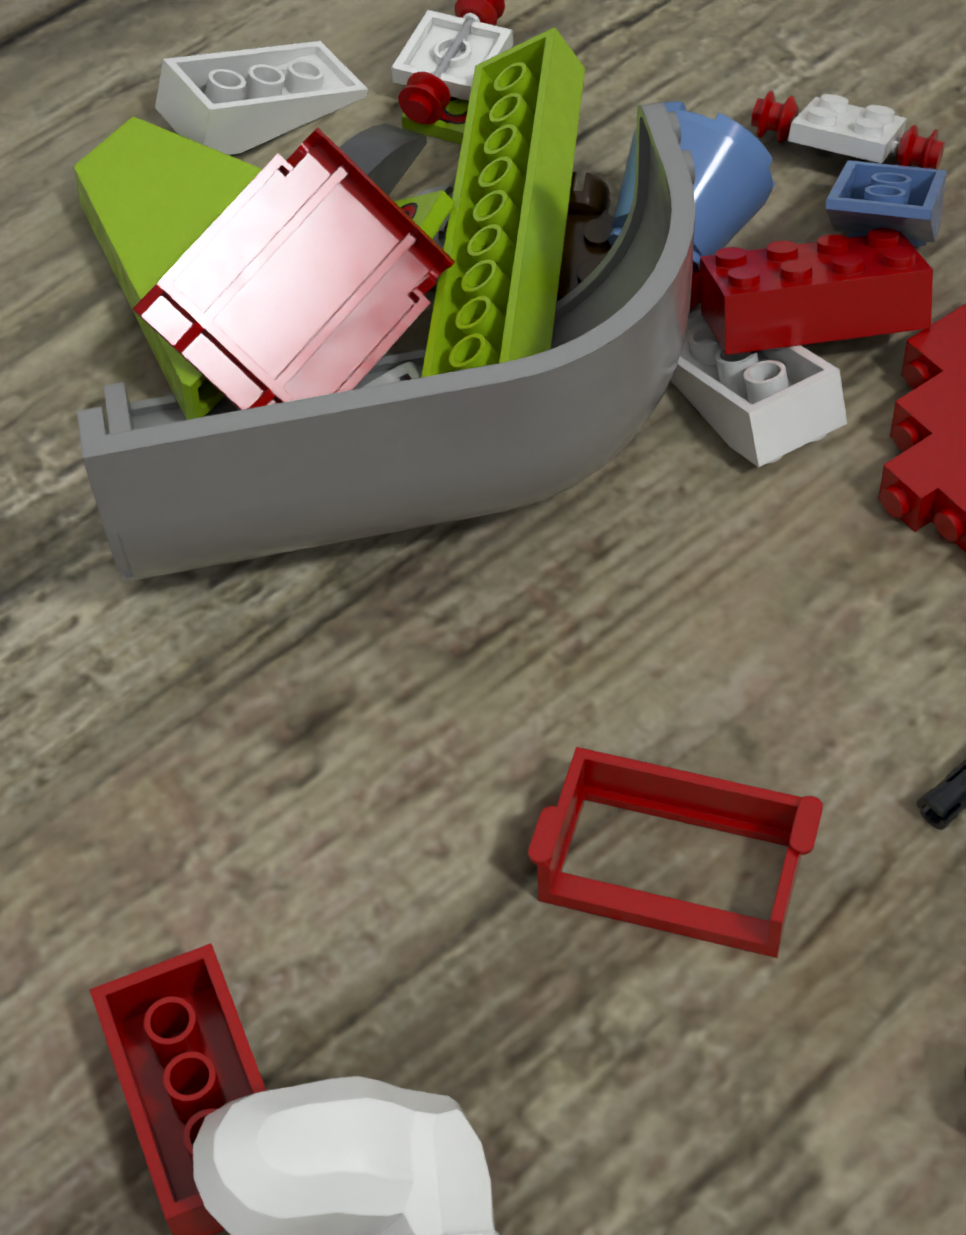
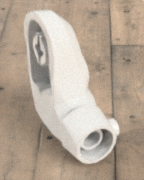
M360 1076L326 1079L258 1092L228 1102L205 1117L193 1144L194 1181L204 1206L230 1235H500L495 1231L491 1180L482 1143L459 1103L449 1096L402 1089L378 1080Z

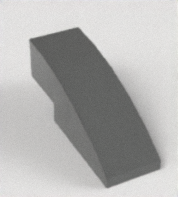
M384 123L359 132L339 148L389 196L427 144V136Z

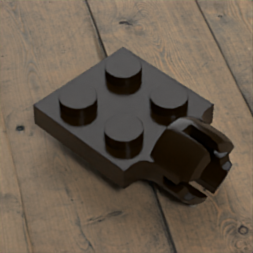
M572 172L557 301L581 284L596 269L612 248L608 241L614 216L608 214L610 190L603 179L592 173L586 172L583 191H574L577 172Z

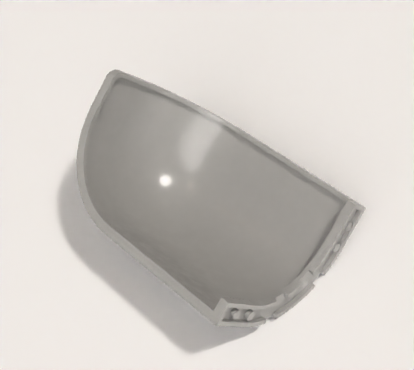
M663 102L638 106L636 177L629 215L614 245L596 269L581 284L556 302L550 350L504 363L361 388L380 375L406 362H413L422 375L426 349L384 356L353 390L239 410L224 396L204 417L186 420L174 394L129 402L124 382L104 385L109 430L102 406L77 411L84 465L118 570L122 571L123 580L126 582L505 512L543 501L569 490L606 465L630 443L648 421L663 398L676 369L685 341L692 287L696 211L693 188L695 183V167L690 150H681V132L676 112H667Z

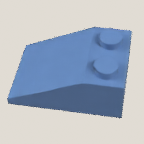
M847 160L826 200V211L834 231L846 232L847 237L851 238L866 236L873 229L890 228L901 231L913 247L924 246L926 241L935 242L940 229L947 170Z

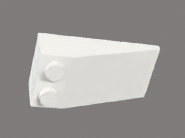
M321 41L163 59L155 109L179 135L227 155L245 152L359 101L367 96L368 88Z
M701 309L689 314L684 345L671 382L728 446L754 465L761 467L765 464L774 463L780 460L783 455L809 442L821 440L828 433L847 424L840 369L801 345L725 355L704 320Z

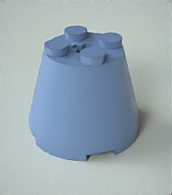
M664 102L667 112L675 111L677 114L681 132V150H690L694 161L695 183L693 188L696 211L692 273H697L700 271V256L715 255L717 250L724 248L765 205L776 184L773 182L769 169L773 159L765 146L749 130L728 116L719 112L716 119L713 120L697 113L685 111L686 107L683 102ZM637 128L634 131L612 223V231L608 236L611 246L614 245L622 231L634 196Z

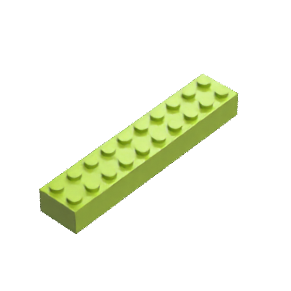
M555 27L475 65L452 197L455 202L449 214L443 249L455 263L438 277L421 377L504 363L551 349L585 67Z

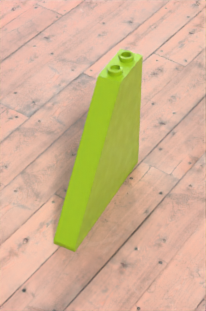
M134 116L73 166L80 206L131 309L138 304L262 170L252 164ZM133 311L186 420L204 417L224 395Z

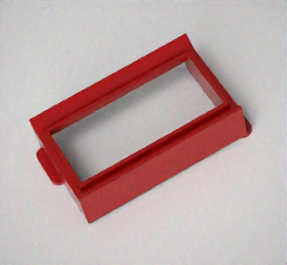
M576 747L557 806H548L541 811L528 849L530 861L537 865L538 901L778 958L801 856L809 854L814 848L823 804L815 796L799 797ZM585 800L788 846L770 920L767 921L562 872Z

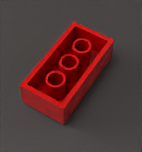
M878 228L869 231L866 236L847 238L843 235L830 234L819 237L817 242L796 244L791 241H775L769 243L763 249L746 251L738 247H726L717 250L715 255L700 256L701 314L725 355L931 328L933 268L901 231L890 228Z
M212 943L89 989L165 1220L172 1235H214L225 1230L205 1208L194 1181L193 1144L207 1115L228 1102L266 1091Z

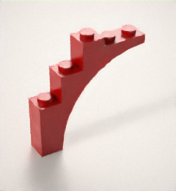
M965 303L933 323L931 328L924 329L906 340L901 376L913 390L895 401L890 437L893 438L903 453L883 465L878 499L892 517L900 518L914 532L932 522L946 540L956 543L966 552Z

